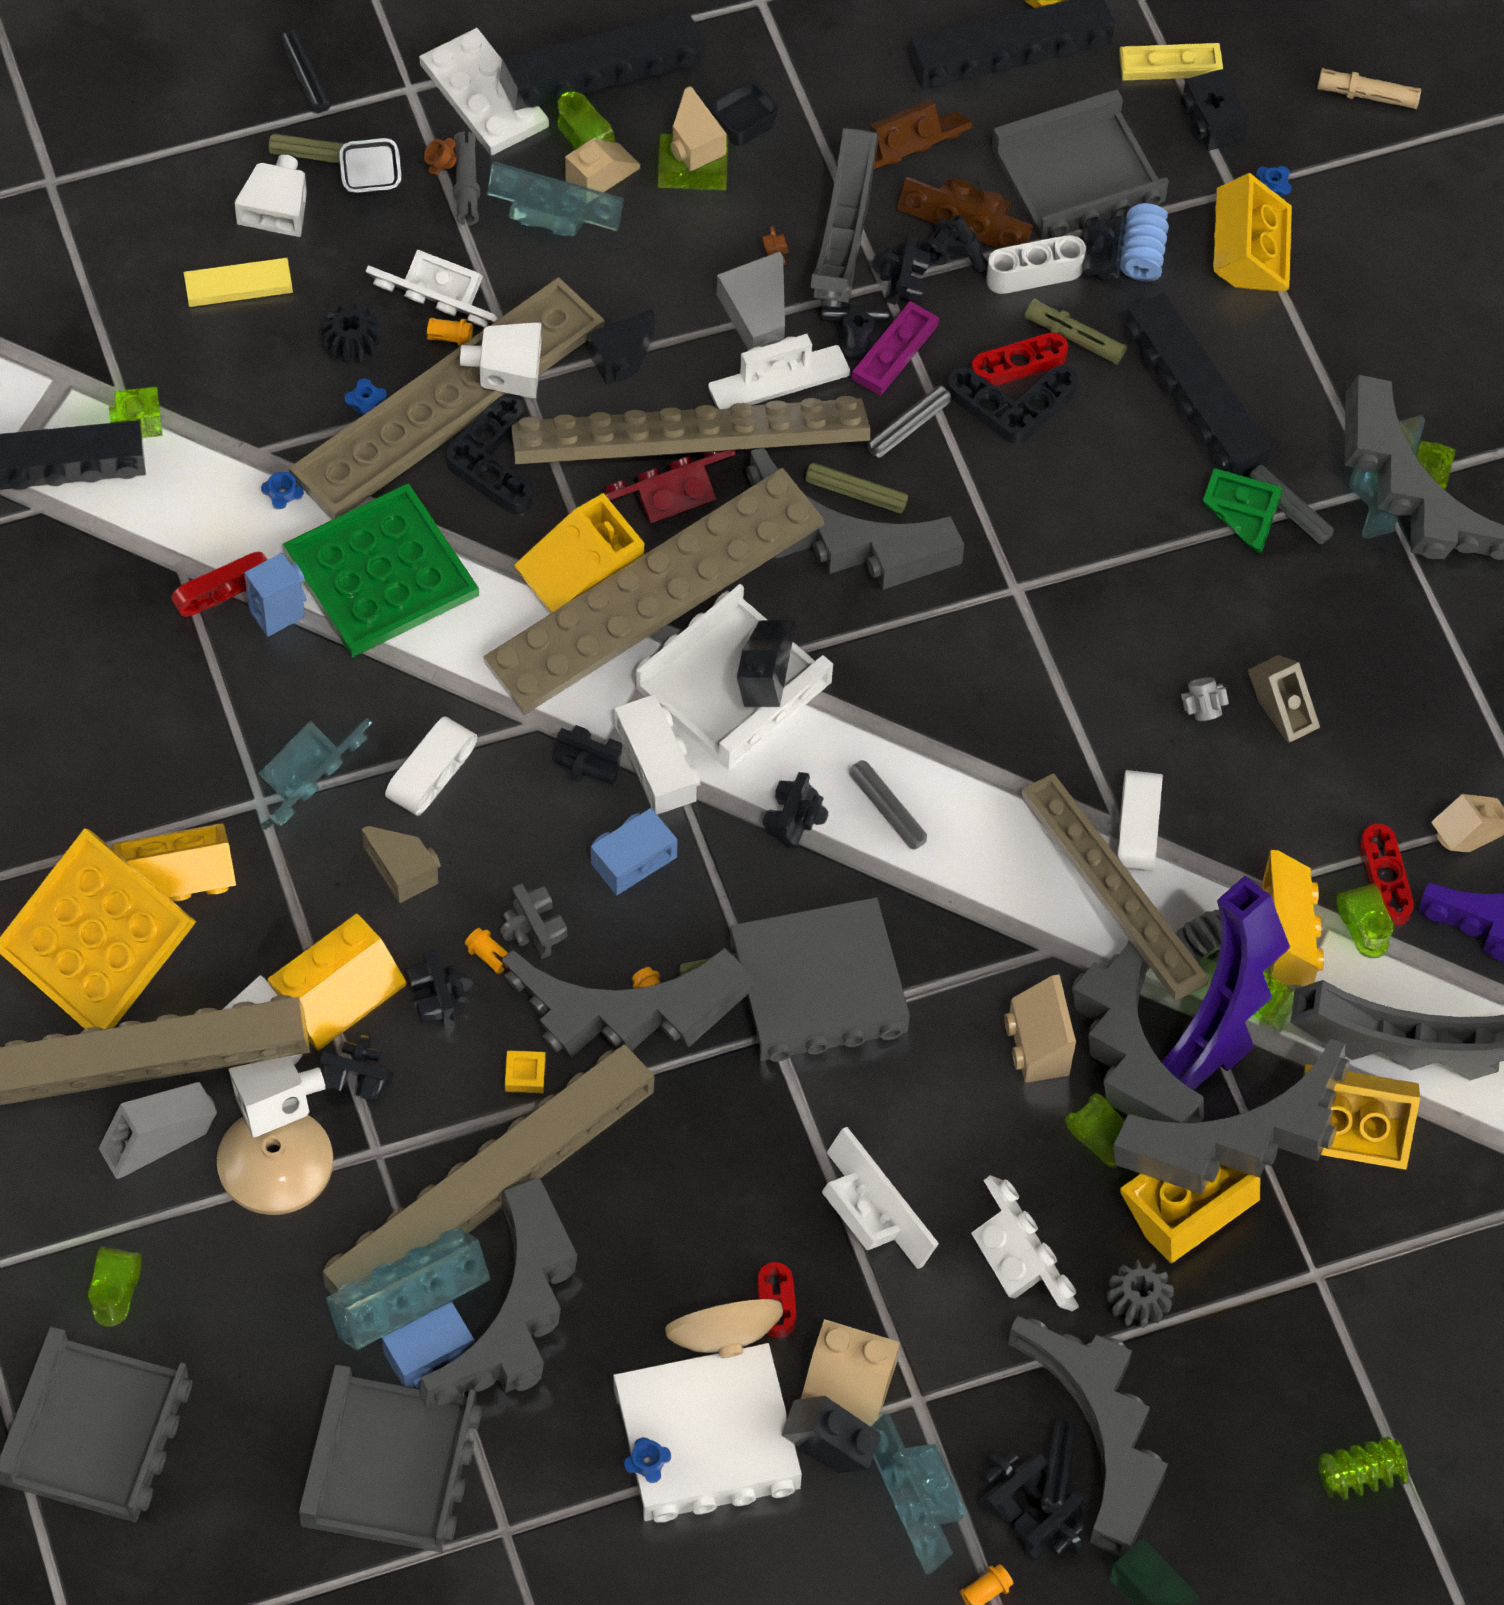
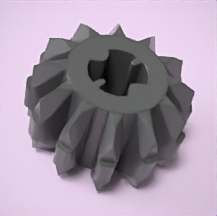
M1219 910L1206 911L1203 915L1196 916L1192 921L1186 922L1185 926L1176 932V935L1201 967H1206L1218 960L1221 945V916Z
M1139 1260L1134 1262L1132 1269L1123 1264L1119 1267V1276L1113 1275L1110 1278L1109 1287L1112 1290L1107 1293L1108 1303L1115 1304L1112 1310L1114 1317L1126 1315L1124 1321L1126 1326L1130 1325L1133 1319L1139 1321V1325L1143 1329L1147 1327L1148 1318L1158 1324L1162 1321V1312L1168 1313L1171 1310L1172 1302L1169 1298L1173 1297L1174 1288L1172 1285L1166 1284L1168 1281L1167 1272L1155 1274L1156 1265L1154 1262L1148 1266V1269L1142 1268Z

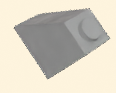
M781 252L717 275V297L748 350L757 346L764 347L778 343L784 339V272Z
M200 1082L121 1103L99 1146V1150L115 1178L124 1177L205 1135L217 1114L214 1101L206 1094Z

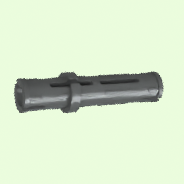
M462 131L454 136L456 142V184L454 185L453 195L457 200V221L465 225V215L467 214L468 225H473L479 220L477 199L480 197V186L476 180V137L473 133L468 132V142H465V131Z

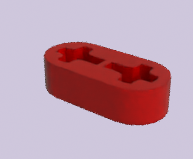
M772 1262L763 1266L758 1274V1300L770 1299L781 1302L783 1308L782 1317H784L783 1325L775 1324L766 1334L773 1338H783L793 1332L796 1323L793 1276L791 1270L786 1265ZM773 1275L778 1276V1280L781 1282L779 1294L773 1295L772 1284L769 1283L770 1276Z

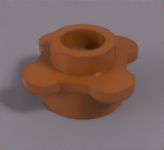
M447 138L445 141L435 139L428 144L424 152V160L430 165L428 169L430 174L438 175L441 170L450 169L455 165L454 147L456 142L454 139Z
M771 226V234L762 237L767 254L769 256L781 252L783 266L787 265L784 255L790 253L785 235L784 233L777 235L774 226Z

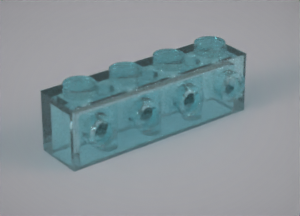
M459 1228L442 1233L438 1240L424 1247L411 1249L406 1253L405 1257L392 1264H385L375 1268L372 1274L357 1282H349L342 1285L338 1292L326 1297L339 1339L358 1350L491 1279L478 1239Z

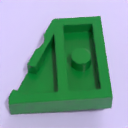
M1214 468L1203 503L1256 553L1262 554L1283 490L1280 486Z

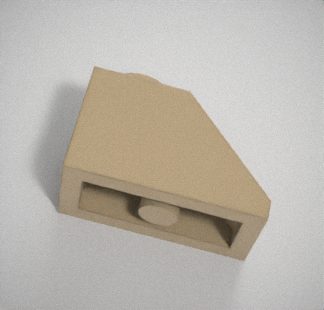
M691 86L684 91L673 125V142H671L673 155L678 161H683L690 171L726 155L725 131Z
M592 139L565 156L566 182L588 203L639 170L640 164L619 143Z
M1461 794L1431 823L1438 831V840L1446 849L1450 851L1471 852L1504 835V807L1498 798Z

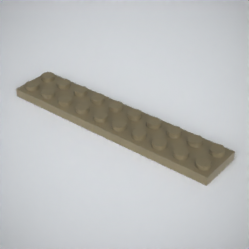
M558 277L490 325L541 323L542 344L539 376L588 340V333L605 327V320ZM484 330L463 345L482 346ZM459 347L289 468V473L294 476L296 483L303 487L304 491L335 519L349 512L469 426L492 402L502 395L510 393L483 388L480 385V367L460 366L461 347Z
M841 396L836 400L829 401L808 398L799 403L770 401L766 405L754 406L747 403H736L728 409L703 405L693 410L664 408L660 412L648 413L641 410H630L625 414L618 415L597 412L588 417L559 415L554 419L542 420L535 417H525L511 425L515 464L870 441V425L862 398L856 399L852 396Z
M781 468L484 655V662L520 711L526 715L824 525L823 517L787 472Z

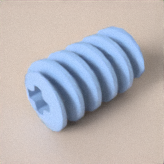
M1143 203L1133 206L1127 212L1120 269L1133 280L1151 282L1161 277V266L1163 265V255L1165 253L1164 244H1166V233L1169 228L1166 221L1168 212L1162 207Z

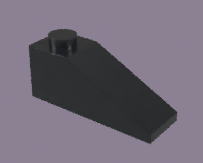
M759 620L742 649L736 677L744 707H780L796 628L795 620Z

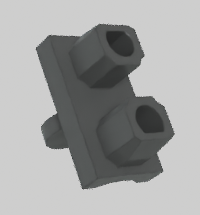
M523 884L512 887L516 897L513 901V907L518 916H516L514 910H508L504 913L507 922L500 929L504 940L516 939L520 946H524L529 942L526 935L528 933L540 958L543 959L550 956L551 946L567 938V927L559 914L544 921L539 916L540 913L553 908L552 900L546 887L541 886L526 891Z

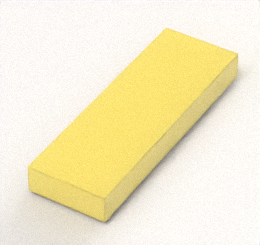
M1219 43L1125 46L1119 48L1122 81L1191 78L1223 69Z
M287 258L184 272L189 307L293 293Z

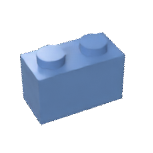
M283 553L244 572L249 611L267 637L305 617L303 602L307 599L301 584L305 581L303 573L295 562L290 564Z
M650 808L642 814L636 813L630 816L623 826L612 833L606 832L597 837L591 845V865L613 892L618 895L677 858L678 839L654 810Z
M452 1301L382 1337L383 1353L402 1386L410 1388H420L421 1377L441 1369L474 1345V1338Z

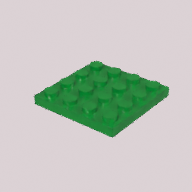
M409 483L282 544L286 557L290 563L295 562L301 569L305 579L303 583L352 658L479 596V587Z

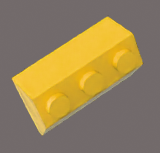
M1251 173L1218 187L1215 206L1214 272L1235 288L1282 292L1289 290L1292 206Z
M223 823L113 843L116 853L172 901L186 900L191 897L192 893L206 891L207 894H220L228 891V887L236 885L229 843Z
M1270 850L1261 888L1271 895L1290 949L1268 967L1269 985H1309L1315 982L1317 972L1323 971L1324 952L1322 948H1317L1316 938L1321 936L1320 915H1314V905L1318 904V883L1311 880V868L1279 850Z
M357 913L268 978L269 985L278 996L290 995L293 998H300L305 1010L308 1041L317 1051L407 985L406 980L381 938Z
M1305 1064L1303 1076H1304L1314 1065ZM1348 1071L1344 1081H1337L1334 1087L1336 1096L1331 1110L1332 1126L1337 1128L1331 1148H1324L1321 1155L1406 1170L1420 1102L1419 1083Z
M1220 1164L1214 1182H1207L1202 1194L1144 1174L1138 1175L1120 1188V1192L1146 1239L1172 1264L1260 1200V1178Z

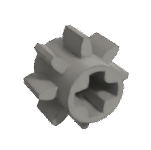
M1212 677L1191 681L1188 683L1189 692L1181 694L1184 710L1189 715L1194 713L1197 721L1211 720L1221 716V706L1229 704L1226 687H1223L1222 684L1216 685L1215 678Z

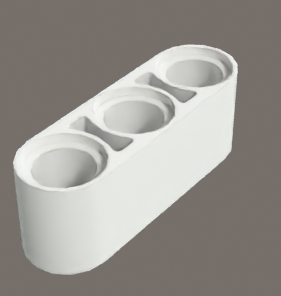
M1065 235L994 250L988 259L986 284L993 292L1006 294L1077 279L1083 271L1086 253L1085 243L1077 236Z
M446 716L442 717L390 780L385 793L386 798L416 816L421 815L471 754L477 742V734Z
M1125 770L1117 857L1125 868L1154 870L1163 774Z

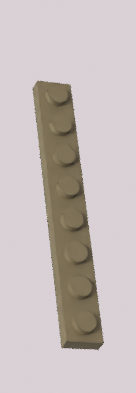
M1053 773L1022 788L1023 799L1172 998L1176 1001L1208 985L1207 974L1056 775Z

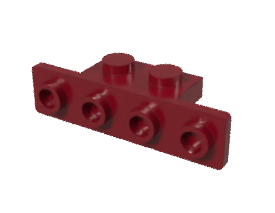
M735 450L702 452L704 458L692 463L688 456L669 463L671 471L659 475L657 468L637 475L638 483L626 487L625 481L622 480L604 487L605 495L609 500L636 491L648 524L716 500L704 466L736 453Z

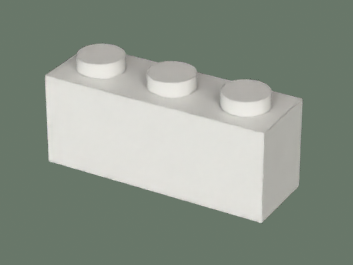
M656 694L615 707L614 727L651 808L658 815L696 802L697 786H700L701 782L696 767L694 765L689 766L685 759L687 751L680 735L675 736L672 731L673 720L666 705L661 707Z

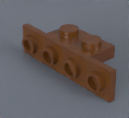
M927 100L870 124L871 131L879 132L874 169L886 164L898 163L902 160V157L914 152L926 151L933 144L944 139H954L960 136L961 132L973 128L972 122L957 111L938 118L936 104L931 100Z
M907 177L904 181L897 210L933 224L938 219L951 220L956 215H962L970 231L976 233L980 242L997 249L1029 242L1033 225L1008 216L1012 202L1003 199V196L997 192L981 191L971 187L972 185L963 179L949 178L939 189Z

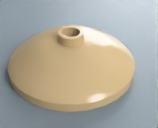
M309 1115L254 1138L244 1117H241L227 1130L220 1142L217 1153L218 1175L227 1194L240 1206L266 1215L287 1214L310 1204L325 1189L333 1169V1151L329 1137L322 1126ZM272 1145L280 1147V1149L274 1153L267 1151L268 1147Z
M770 1299L748 1300L719 1305L672 1321L665 1327L666 1336L676 1345L695 1352L719 1353L720 1358H731L743 1354L742 1347L761 1339L779 1321L783 1314L781 1302Z

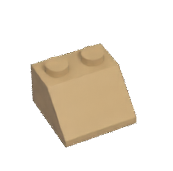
M1060 974L1048 977L1012 998L1010 1012L1004 1015L1007 1035L1014 1036L1016 1047L1012 1048L1014 1066L1016 1070L1022 1069L1025 1083L1070 1075L1076 1040Z
M824 1319L812 1355L801 1399L826 1396L875 1429L898 1361L900 1342Z

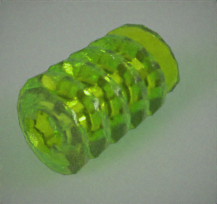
M1386 1436L1381 1438L1378 1444L1371 1440L1365 1443L1364 1448L1359 1445H1353L1350 1447L1349 1452L1344 1449H1338L1335 1451L1334 1456L1329 1453H1323L1319 1457L1321 1479L1325 1491L1330 1498H1333V1492L1337 1491L1343 1501L1348 1500L1349 1487L1353 1488L1358 1497L1363 1496L1364 1483L1368 1484L1373 1493L1377 1492L1379 1479L1383 1480L1388 1489L1392 1488L1393 1475H1397L1403 1485L1408 1483L1407 1459L1401 1443L1396 1438L1392 1440Z

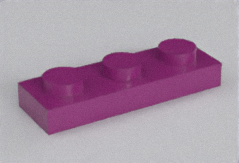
M910 301L852 371V380L881 396L938 327L939 317Z

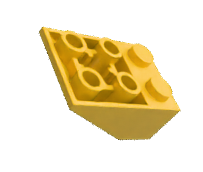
M602 493L574 509L514 565V568L550 613H553L643 556L644 542L606 495Z

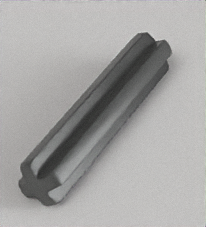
M943 386L934 388L867 442L869 453L875 458H880L950 403L951 394Z
M1258 465L1252 470L1249 478L1282 487L1283 493L1278 507L1319 544H1324L1332 537L1333 527L1264 465Z
M860 760L850 768V776L910 849L916 850L927 842V833L869 763L865 760Z

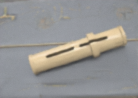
M1325 68L1321 69L1317 87L1318 90L1347 95L1346 98L1349 99L1354 97L1366 98L1417 110L1421 94V88L1359 76L1358 72L1352 71V74Z

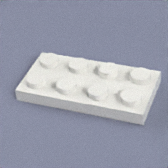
M478 28L419 56L421 67L491 156L549 127V119L539 106L514 110L499 81L502 59Z

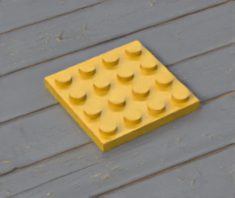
M84 828L1 935L0 954L84 1029L99 1027L103 1030L111 1029L117 1025L196 921L95 833Z

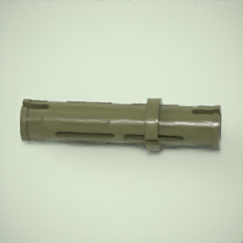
M1035 298L1025 313V319L1051 330V333L1062 335L1064 338L1113 362L1115 365L1121 361L1127 346L1125 344H1121L1071 318L1069 312L1065 310L1059 312Z

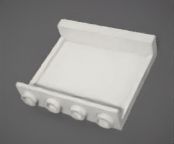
M741 584L731 592L726 591L722 593L712 608L706 613L701 612L691 620L688 628L679 635H672L658 653L653 657L647 656L644 658L636 670V689L645 697L656 694L661 707L665 705L668 707L673 722L728 770L831 684L833 663L822 655L815 661L793 642L780 707H744L736 678L742 649L759 620L767 619L743 599L744 587Z
M769 1343L742 1348L743 1354L731 1358H720L718 1353L614 1375V1393L616 1402L620 1405L631 1456L635 1441L642 1437L657 1442L661 1447H667L671 1452V1460L664 1464L660 1471L661 1479L658 1482L649 1483L644 1476L635 1473L643 1504L644 1521L654 1519L655 1522H667L675 1519L678 1514L693 1511L695 1514H705L712 1512L720 1505L732 1503L734 1506H744L754 1502L759 1497L772 1495L774 1498H782L800 1489L802 1473L795 1445L782 1436L788 1418ZM646 1457L644 1459V1462L650 1463L652 1461L650 1457Z

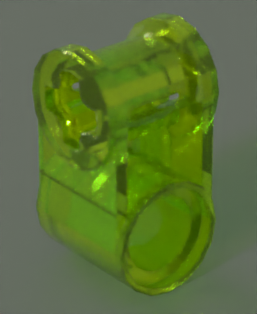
M567 92L559 98L558 110L560 115L558 117V128L571 142L575 150L592 139L615 142L611 126L605 118L599 115L583 94Z
M1372 883L1339 892L1336 899L1338 911L1343 922L1347 925L1356 949L1367 958L1373 959L1383 956L1388 951L1389 937L1392 935L1394 925L1384 905L1378 886Z
M1094 1093L1089 1097V1103L1077 1113H1069L1065 1117V1122L1071 1133L1079 1141L1087 1145L1104 1164L1113 1168H1121L1115 1165L1114 1146L1110 1142L1116 1141L1125 1120L1112 1108L1104 1097Z
M100 1247L88 1293L93 1316L99 1324L115 1326L126 1318L134 1287H136L140 1276L141 1253Z

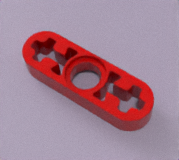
M1058 333L1039 335L978 354L973 359L972 370L992 385H1002L1051 370L1055 366L1063 365L1067 358L1068 342ZM1051 347L1053 351L1058 350V352L1053 354L1051 350H1046V348ZM1014 355H1023L1028 358L1029 363L1017 366L1011 362L1010 358ZM986 366L988 370H993V373L988 374L986 370L981 369Z
M263 552L250 553L181 585L173 592L171 600L181 616H193L247 591L244 572L268 559Z
M1372 824L1363 833L1360 849L1379 917L1384 923L1391 926H1401L1410 919L1414 901L1397 839L1390 827L1384 824ZM1373 838H1378L1380 843H1384L1383 856L1379 858L1378 845L1372 842ZM1381 868H1390L1396 873L1397 879L1391 882L1383 881L1378 877L1377 871ZM1396 892L1394 898L1396 905L1402 907L1401 912H1396L1394 907H1389L1392 899L1391 893Z

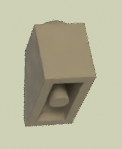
M1277 655L1248 669L1259 704L1287 742L1290 743L1320 728L1299 662Z
M366 826L361 829L363 848L399 903L438 884V868L441 867L439 858L431 847L426 849L419 837L372 826Z

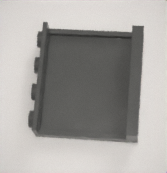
M1118 89L993 129L991 150L1040 240L1065 236L1069 232L1089 227L1090 220L1093 219L1107 221L1116 216L1122 215L1125 217L1127 212L1137 204L1148 203L1158 206L1160 203L1165 202L1169 180L1167 177L1158 179L1121 113L1123 98Z
M877 897L731 925L730 946L732 953H736L737 960L750 972L756 986L747 994L760 1045V1062L766 1060L774 1062L784 1061L792 1055L806 1052L809 1054H820L829 1048L842 1045L856 1047L867 1040L878 1038L891 1040L898 1038L903 1033H908L910 1014Z
M50 1326L0 1455V1485L136 1523L140 1511H147L153 1494V1488L150 1487L153 1476L154 1474L160 1475L164 1467L166 1451H163L167 1438L173 1439L179 1424V1415H176L180 1402H187L192 1389V1380L188 1377L186 1364L180 1362L178 1370L72 1342L67 1340L65 1330Z
M335 1364L299 1510L301 1527L443 1553L446 1539L453 1540L457 1516H452L454 1502L461 1503L463 1499L466 1480L460 1478L463 1465L470 1466L473 1455L474 1442L469 1441L471 1428L478 1429L481 1420L482 1405H477L476 1390L470 1389L468 1398L458 1396L457 1399L446 1405H438L436 1403L425 1407L420 1396V1389L352 1377L351 1367Z

